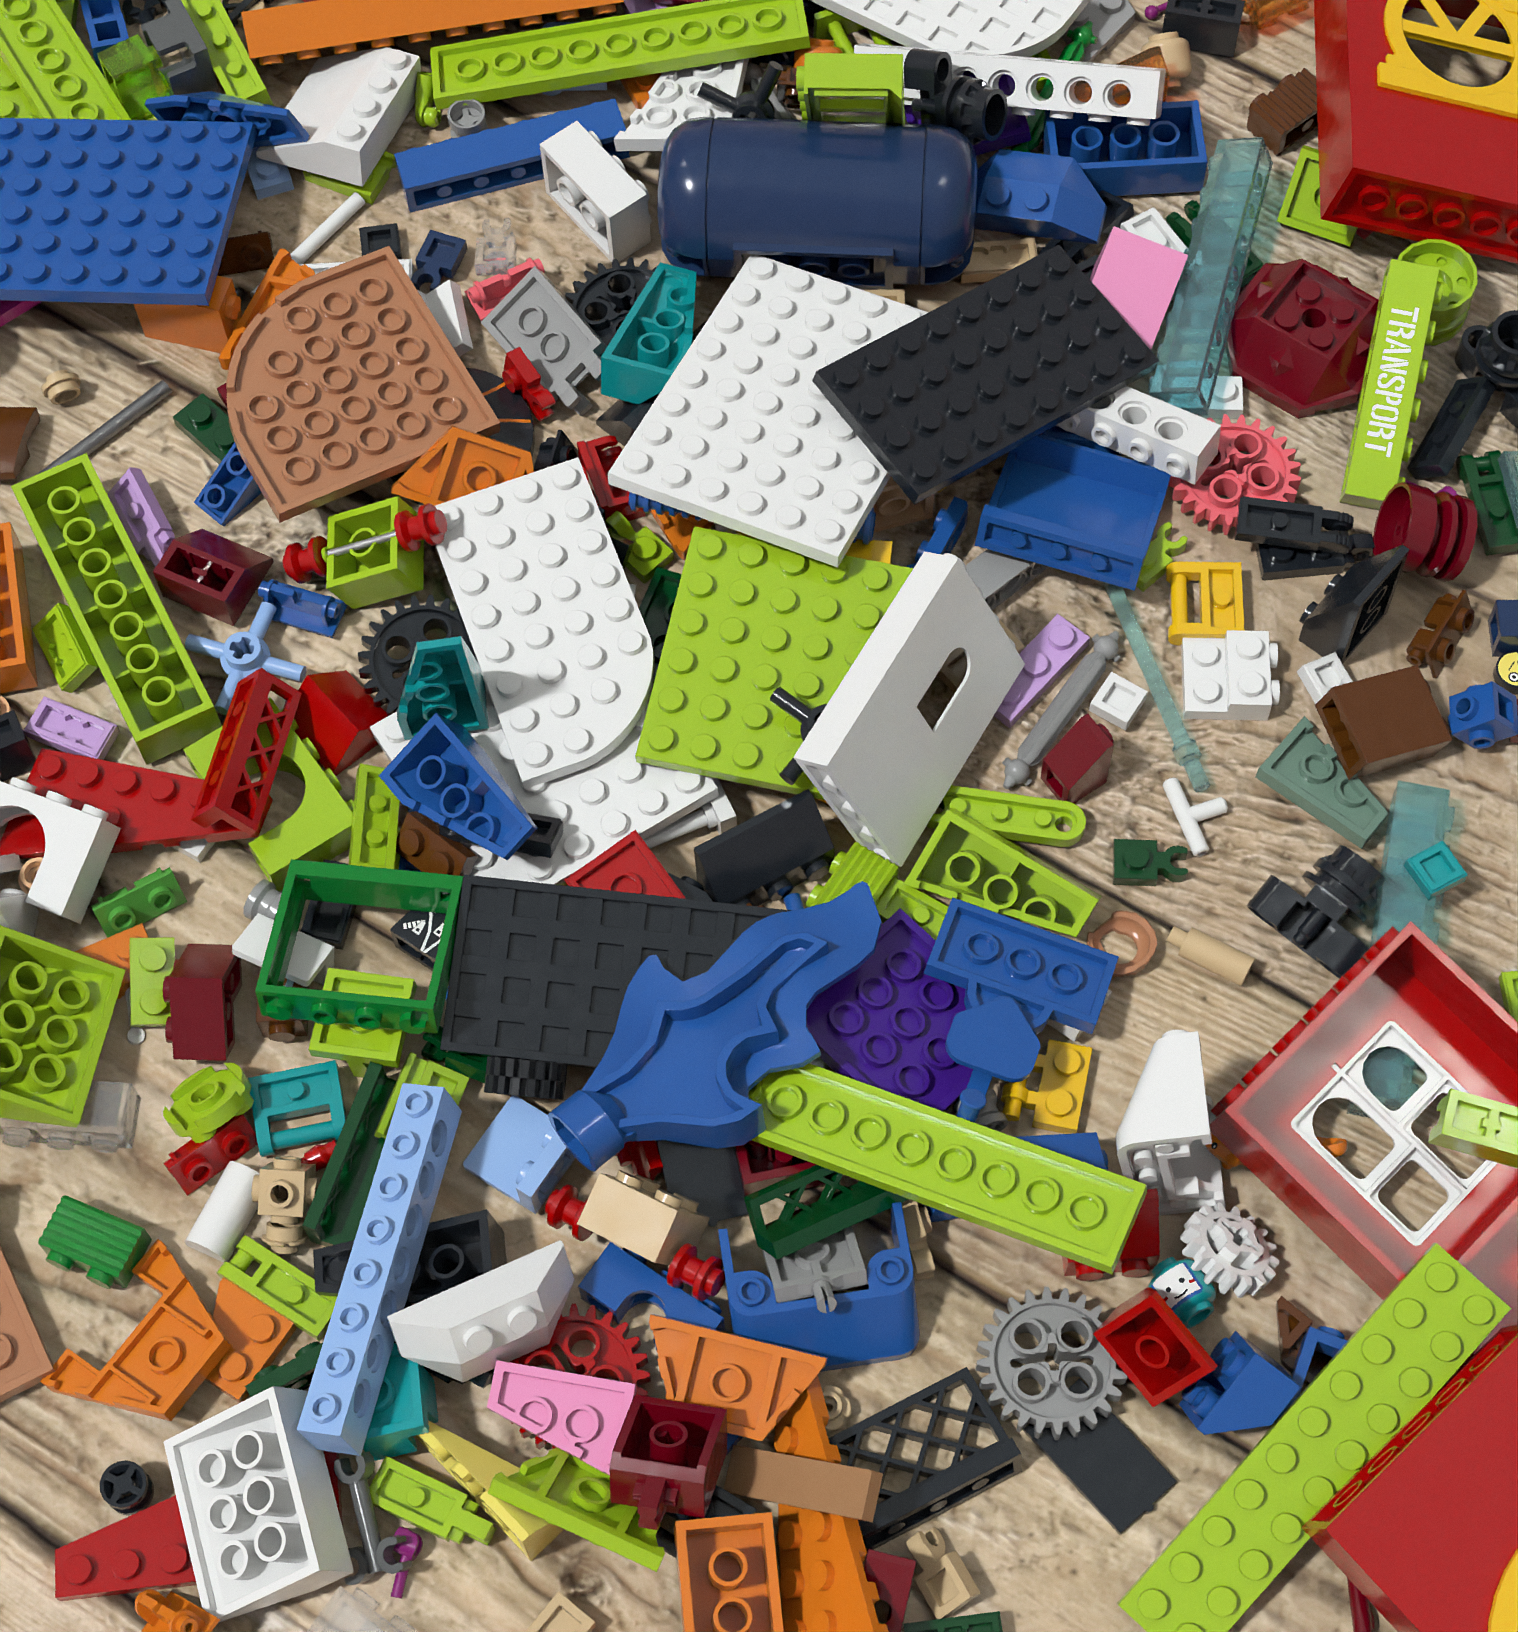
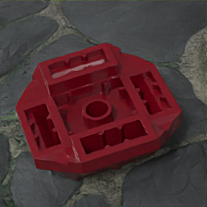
M1303 258L1284 264L1265 263L1222 317L1221 329L1228 357L1230 376L1242 377V387L1297 419L1314 415L1315 411L1335 409L1356 403L1360 398L1379 300L1353 286L1348 277H1338Z

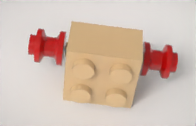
M621 1170L618 1171L616 1177L599 1173L589 1198L585 1202L578 1199V1189L570 1184L563 1186L560 1190H554L549 1196L545 1205L549 1226L560 1229L565 1224L572 1226L573 1238L579 1241H585L594 1232L654 1263L669 1265L667 1284L675 1289L681 1287L684 1283L692 1286V1295L699 1301H704L709 1296L714 1297L721 1290L725 1282L722 1259L716 1256H711L706 1261L697 1258V1246L710 1219L696 1211L699 1203L680 1194H670L659 1189L660 1184L641 1175L635 1174L633 1176Z

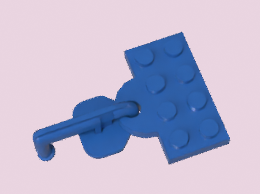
M952 897L924 974L966 989L964 998L966 1010L955 1015L945 1043L946 1051L952 1060L973 1069L967 1088L960 1093L961 1104L956 1116L976 1123L980 1110L987 1104L985 1096L992 1076L1007 1082H1020L1029 1077L1040 1050V1042L1036 1035L1043 1031L1049 1020L1093 1034L1119 957Z

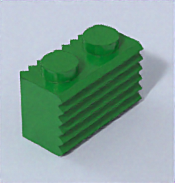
M64 1195L61 1197L56 1211L52 1213V1218L43 1230V1235L39 1238L38 1244L48 1255L45 1259L48 1263L67 1272H70L73 1266L88 1272L86 1275L88 1280L101 1287L110 1289L113 1283L127 1288L134 1275L131 1270L144 1256L152 1238L140 1226Z

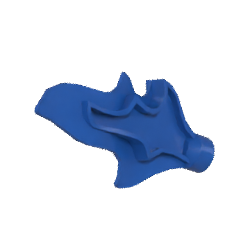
M861 881L830 902L776 913L757 921L737 938L707 972L685 981H681L667 971L657 955L648 956L627 987L614 1035L602 1060L582 1090H577L548 1114L555 1132L574 1157L587 1169L595 1172L620 1152L628 1141L666 1140L719 1149L744 1145L764 1132L766 1125L762 1105L749 1099V1091L769 1073L804 1067L821 1056V1051L815 1039L807 1029L808 1007L818 994L856 971L875 953L882 922L868 883Z

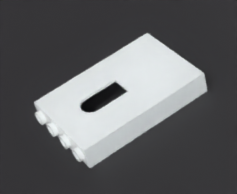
M924 551L793 757L855 841L902 867L1025 665L1015 649V643L1007 636L999 623L998 616L992 612L983 598L981 589L975 585L966 571L964 562L950 553L941 555ZM956 648H962L967 657L965 677L932 730L917 706L949 654Z

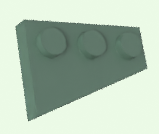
M1304 716L1259 767L1255 778L1362 849L1384 823L1388 812L1359 778L1348 780L1342 765L1336 760V751L1329 743L1323 745L1312 732L1314 726Z

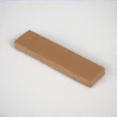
M733 1445L724 1490L732 1495L873 1523L883 1473Z

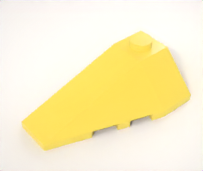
M429 1420V1432L415 1436L530 1561L564 1530L488 1494L495 1474L502 1472L508 1477L519 1472V1467Z

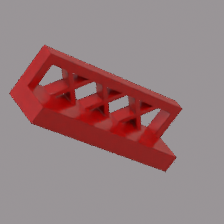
M263 668L256 670L237 683L191 818L193 822L203 828L222 819L249 836L258 830L302 695L301 692ZM270 690L286 700L282 712L274 713L268 699ZM266 723L273 741L271 746L263 748L256 731L258 725ZM251 758H255L261 772L260 780L254 783L251 782L245 768L246 761ZM236 794H244L250 808L248 817L231 808Z

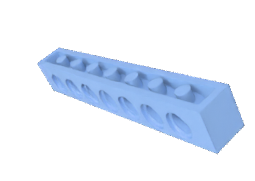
M402 1084L297 1426V1431L317 1450L361 1456L395 1341L387 1316L403 1310L462 1113L459 1106L444 1087Z

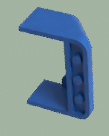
M901 1202L892 1203L890 1227L894 1248L876 1253L868 1263L867 1280L869 1289L834 1294L837 1306L835 1310L830 1312L827 1301H825L827 1313H822L818 1310L815 1297L777 1303L771 1280L761 1272L750 1270L734 1273L727 1228L719 1229L720 1253L725 1273V1286L732 1333L828 1357L827 1364L821 1372L901 1360L913 1354L919 1343L920 1329L913 1265Z

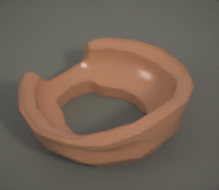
M1115 911L1095 931L1088 932L1087 945L1102 951L1104 950L1100 940L1111 931L1128 936L1136 944V956L1128 963H1117L1113 973L1114 977L1135 975L1145 969L1154 955L1157 946L1156 933L1147 919L1135 912Z

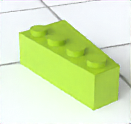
M955 808L947 809L904 882V885L920 888L950 899L954 897L984 909L1018 918L1022 921L1074 937L1080 934L1102 897Z

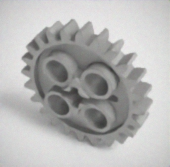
M1044 1287L1042 1298L1036 1300L1034 1294L1028 1289L1025 1291L1023 1305L1013 1297L1008 1299L1007 1308L1009 1314L996 1308L993 1313V1319L998 1326L992 1324L984 1325L982 1334L990 1341H979L977 1352L987 1358L977 1360L975 1368L976 1371L989 1374L980 1380L979 1388L981 1390L994 1389V1392L988 1399V1404L990 1407L1001 1403L1004 1405L1000 1417L1002 1421L1009 1419L1013 1415L1018 1417L1016 1431L1019 1433L1030 1423L1034 1425L1036 1439L1040 1438L1044 1427L1051 1428L1055 1441L1059 1440L1063 1427H1067L1075 1438L1080 1433L1081 1421L1090 1429H1095L1098 1422L1094 1412L1108 1418L1112 1408L1106 1400L1112 1402H1119L1122 1392L1114 1385L1125 1384L1127 1375L1123 1371L1116 1369L1120 1368L1119 1365L1093 1335L1102 1324L1098 1319L1103 1307L1098 1305L1091 1311L1084 1308L1086 1295L1084 1294L1075 1303L1069 1302L1067 1288L1063 1289L1059 1299H1053L1049 1287ZM1068 1331L1077 1332L1083 1337L1085 1344L1077 1348L1069 1347L1063 1342L1061 1335ZM1020 1333H1030L1038 1340L1039 1345L1034 1349H1023L1015 1342L1014 1337ZM1046 1356H1053L1054 1362L1059 1364L1058 1370H1050L1049 1363L1044 1362ZM1083 1358H1090L1092 1359L1093 1364L1087 1365L1086 1363L1077 1361H1080ZM1017 1361L1025 1365H1022L1020 1368H1014L1010 1365V1362ZM1072 1376L1080 1377L1088 1384L1089 1390L1082 1394L1073 1393L1067 1388L1065 1380ZM1025 1378H1032L1039 1382L1042 1392L1038 1395H1027L1021 1391L1018 1382Z

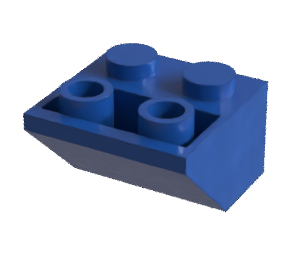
M1235 1331L1230 1338H1223L1213 1349L1210 1357L1218 1365L1215 1370L1184 1388L1181 1393L1183 1399L1179 1405L1195 1427L1204 1435L1270 1426L1301 1387L1278 1362Z

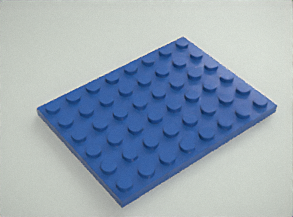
M0 118V300L209 306L257 135L254 122Z

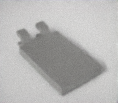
M534 266L481 323L506 353L520 347L540 374L541 385L549 390L555 401L560 397L569 409L572 410L574 408L583 417L593 405L576 387L590 373L596 380H601L600 355L606 350L607 345L548 277Z

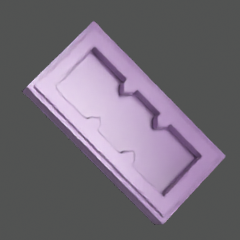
M45 696L23 730L28 738L63 752L104 760L120 733L116 724Z

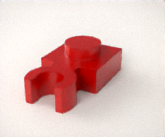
M520 347L506 353L504 370L502 372L506 387L512 393L517 391L520 393L525 402L529 403L533 414L539 421L552 416L554 412L550 407L555 405L556 401L549 390L541 385V376Z

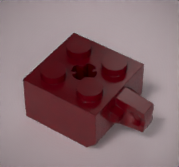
M634 1395L612 1451L609 1468L611 1503L638 1507V1514L640 1515L638 1527L658 1530L665 1512L705 1518L727 1454V1409Z

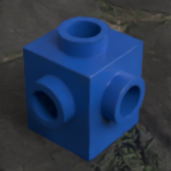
M1495 682L1468 687L1466 691L1449 697L1450 714L1448 716V726L1451 735L1470 747L1485 749L1493 746L1497 741L1518 735L1517 697Z

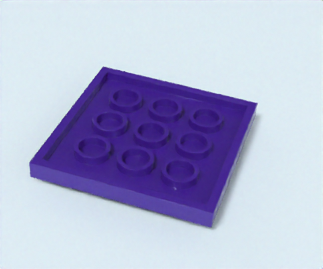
M900 908L882 924L875 953L856 971L815 997L807 1009V1029L821 1051L820 1058L836 1073L945 1112L960 1098V1093L967 1088L973 1069L952 1060L945 1047L955 1015L966 1010L964 1005L966 989L924 974L936 940Z

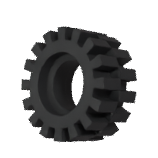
M487 1056L484 1092L564 1100L568 1064Z

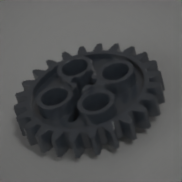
M629 257L626 266H620L619 261L616 258L613 259L612 268L606 269L603 264L598 263L599 273L594 275L587 270L584 271L586 282L574 281L575 293H566L565 298L608 346L657 267L651 271L647 259L637 267L634 265L633 257Z
M433 595L428 596L426 605H420L416 596H412L411 607L405 608L397 600L395 601L396 613L394 615L384 609L380 611L383 621L382 625L370 621L369 629L374 637L362 636V645L368 651L358 652V660L367 665L359 669V675L362 679H371L364 685L366 694L378 692L373 699L374 706L380 707L386 703L388 704L386 710L387 717L398 710L416 643L430 641L425 637L429 630L441 629L447 634L445 638L461 636L477 660L459 609L457 608L454 612L450 610L449 598H446L440 607L435 606ZM394 646H404L409 650L408 655L403 659H393L389 657L387 652ZM404 672L399 678L392 677L394 673Z

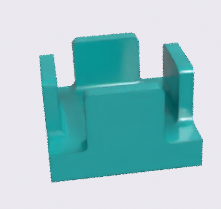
M396 1343L393 1344L363 1446L364 1452L370 1451L374 1461L382 1460L385 1456L394 1457L417 1451V1442L413 1436L429 1432L428 1420L433 1423L438 1422L434 1379L423 1365L402 1357Z

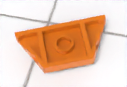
M279 249L218 359L222 369L229 370L235 347L253 318L258 313L262 315L275 303V297L299 281L315 275V271L306 264L300 266L292 259L290 252L286 249Z
M452 425L392 485L391 493L435 506L533 473L531 452Z
M650 1314L649 1325L654 1334L659 1357L657 1361L661 1378L665 1384L666 1399L727 1409V1433L761 1442L764 1441L827 1364L828 1357Z

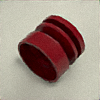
M1406 482L1395 484L1381 504L1373 533L1374 556L1404 545L1410 550L1402 572L1408 573L1415 570L1422 577H1433L1444 582L1454 580L1468 562L1475 543L1477 510L1474 501L1466 496H1453L1449 492L1444 491L1434 494L1427 487Z

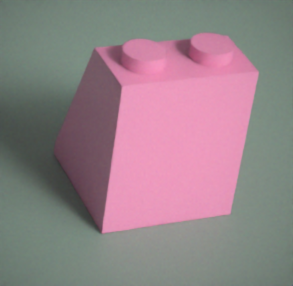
M1114 226L1094 265L1089 280L1150 350L1188 255Z

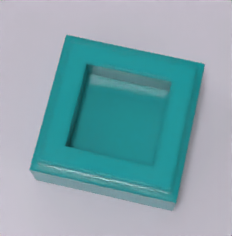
M1443 840L1408 858L1404 864V867L1428 901L1465 882L1468 876Z

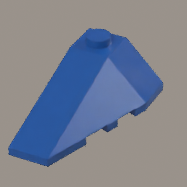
M435 713L379 775L403 805L425 815L503 859L509 860L537 829L483 748L464 726L438 713Z

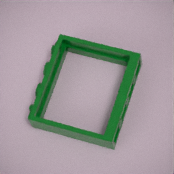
M291 859L255 989L262 1016H269L276 1020H288L290 1018L311 1020L322 1025L334 1023L350 1024L369 1030L377 1028L399 1029L410 1034H420L422 1032L438 1033L450 981L464 876ZM306 900L445 913L446 916L426 1001L283 986Z

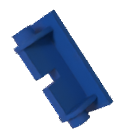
M274 579L269 580V582L262 581L258 589V596L263 597L262 602H269L277 608L272 619L273 621L333 638L348 606L342 600L335 599L332 596L318 594L278 582Z

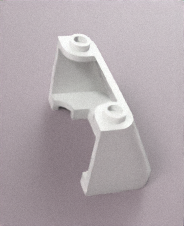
M1171 1030L1164 1033L1162 1038L1154 1043L1116 1133L1117 1156L1123 1176L1146 1184L1147 1189L1158 1188L1159 1216L1199 1211L1205 1204L1213 1209L1217 1202L1222 1203L1226 1208L1221 1162L1205 1146L1212 1144L1210 1123L1215 1119V1115L1210 1111L1214 1107L1213 1101L1210 1096L1206 1095L1201 1043L1198 1031Z

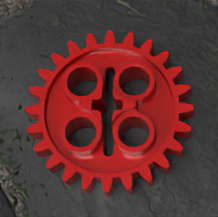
M572 1303L569 1316L563 1317L562 1314L560 1315L548 1345L510 1361V1363L533 1367L549 1364L555 1370L565 1372L561 1362L552 1351L554 1346H560L575 1374L603 1379L612 1378L616 1381L636 1384V1395L649 1397L646 1390L638 1387L639 1385L651 1382L650 1372L637 1370L649 1363L646 1353L633 1354L641 1346L640 1338L636 1336L625 1340L629 1332L628 1323L624 1322L613 1328L614 1315L611 1311L605 1314L601 1320H598L595 1305L589 1307L585 1316H580L576 1303ZM589 1340L596 1345L594 1351L586 1357L573 1355L571 1350L578 1341ZM523 1428L519 1430L521 1437L524 1439L532 1435V1433ZM536 1436L535 1445L540 1450L547 1442Z

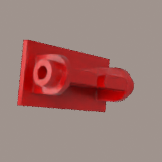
M243 1114L234 1116L228 1122L218 1127L214 1136L209 1140L195 1143L191 1139L175 1152H170L168 1154L170 1159L163 1164L188 1196L225 1169L229 1161H236L258 1145L256 1133Z

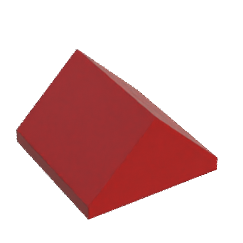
M347 670L306 676L298 689L302 695L294 716L299 727L295 732L301 741L306 737L310 739L320 756L317 762L325 770L330 768L335 776H337L378 745L370 726L386 718L387 715L381 706H374L373 698L365 693L364 688Z

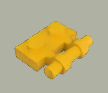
M1049 1039L1046 1055L1038 1054L1032 1072L1042 1074L1039 1092L1026 1088L1027 1078L1020 1082H1008V1084L1003 1086L1001 1101L1004 1102L1002 1113L1005 1114L1007 1120L1019 1121L1021 1109L1025 1108L1035 1110L1032 1123L1034 1128L1063 1134L1077 1133L1093 1048Z

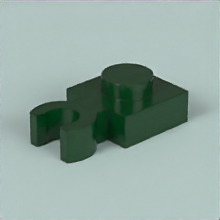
M1114 839L1112 846L1113 885L1156 886L1158 875H1163L1171 882L1186 881L1188 869L1175 868L1171 864L1173 860H1186V847L1172 846L1165 852H1157V840Z

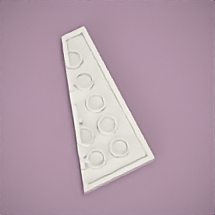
M749 58L663 72L648 92L649 100L642 109L636 108L630 116L631 124L625 132L619 131L614 138L616 151H662L664 142L672 130L687 119L698 117H715V119L717 117L733 118L732 113L698 97L697 94L702 83L705 82L736 98L742 93Z

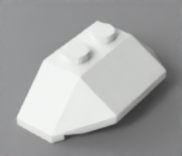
M559 1240L387 1316L401 1356L460 1382H465L494 1369L496 1360L510 1362L548 1345L574 1282L564 1244Z

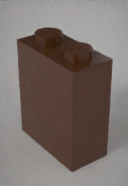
M1418 665L1332 687L1315 704L1348 780L1434 757L1452 741L1448 724L1441 716L1431 695V688L1423 678Z

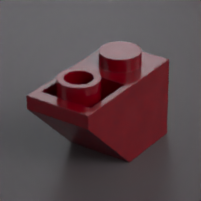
M1087 713L1075 723L1043 759L1040 778L1058 800L1076 803L1107 782L1114 748V740L1111 733L1103 724H1096Z

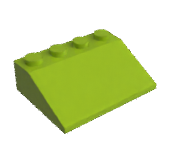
M0 925V1118L77 1128L113 1014L125 969Z

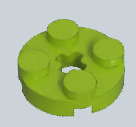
M231 1062L224 1063L227 1069L217 1072L212 1066H209L192 1074L178 1085L170 1095L174 1101L170 1111L166 1106L163 1110L165 1120L176 1135L191 1137L195 1143L205 1142L214 1136L218 1127L228 1122L232 1117L244 1114L252 1107L254 1100L250 1095L251 1083L239 1065Z

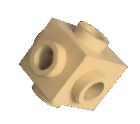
M279 1156L274 1157V1162H270L262 1167L259 1175H254L251 1191L252 1201L258 1202L257 1215H271V1222L298 1223V1217L307 1215L320 1184V1179L315 1178L316 1164H301V1158ZM279 1185L284 1186L288 1190V1199L279 1198Z

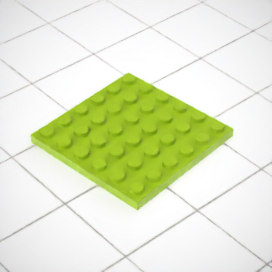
M694 526L635 755L636 762L792 794H799L809 789L814 798L825 800L805 772L802 773L793 785L788 784L780 777L779 773L795 756L803 743L800 731L801 723L771 702L770 697L778 687H782L811 709L819 705L828 704L913 568L847 555L844 556L837 568L758 538Z

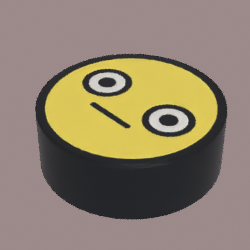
M1509 651L1501 655L1493 670L1495 683L1512 694H1518V651Z

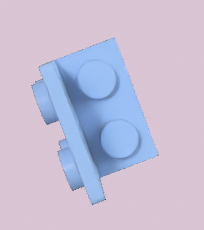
M512 1095L464 1160L463 1166L465 1170L536 1214L575 1160V1157L555 1132L547 1114L520 1097Z

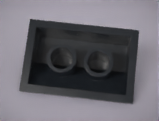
M807 789L694 847L697 882L702 885L704 891L707 892L713 902L738 905L751 903L752 906L757 907L770 899L772 901L783 899L792 892L795 886L806 880L810 882L817 881L828 874L834 860V846L810 790Z

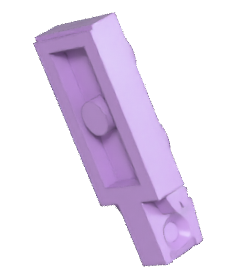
M130 467L107 495L137 554L144 555L156 567L173 539H175V535L142 470Z

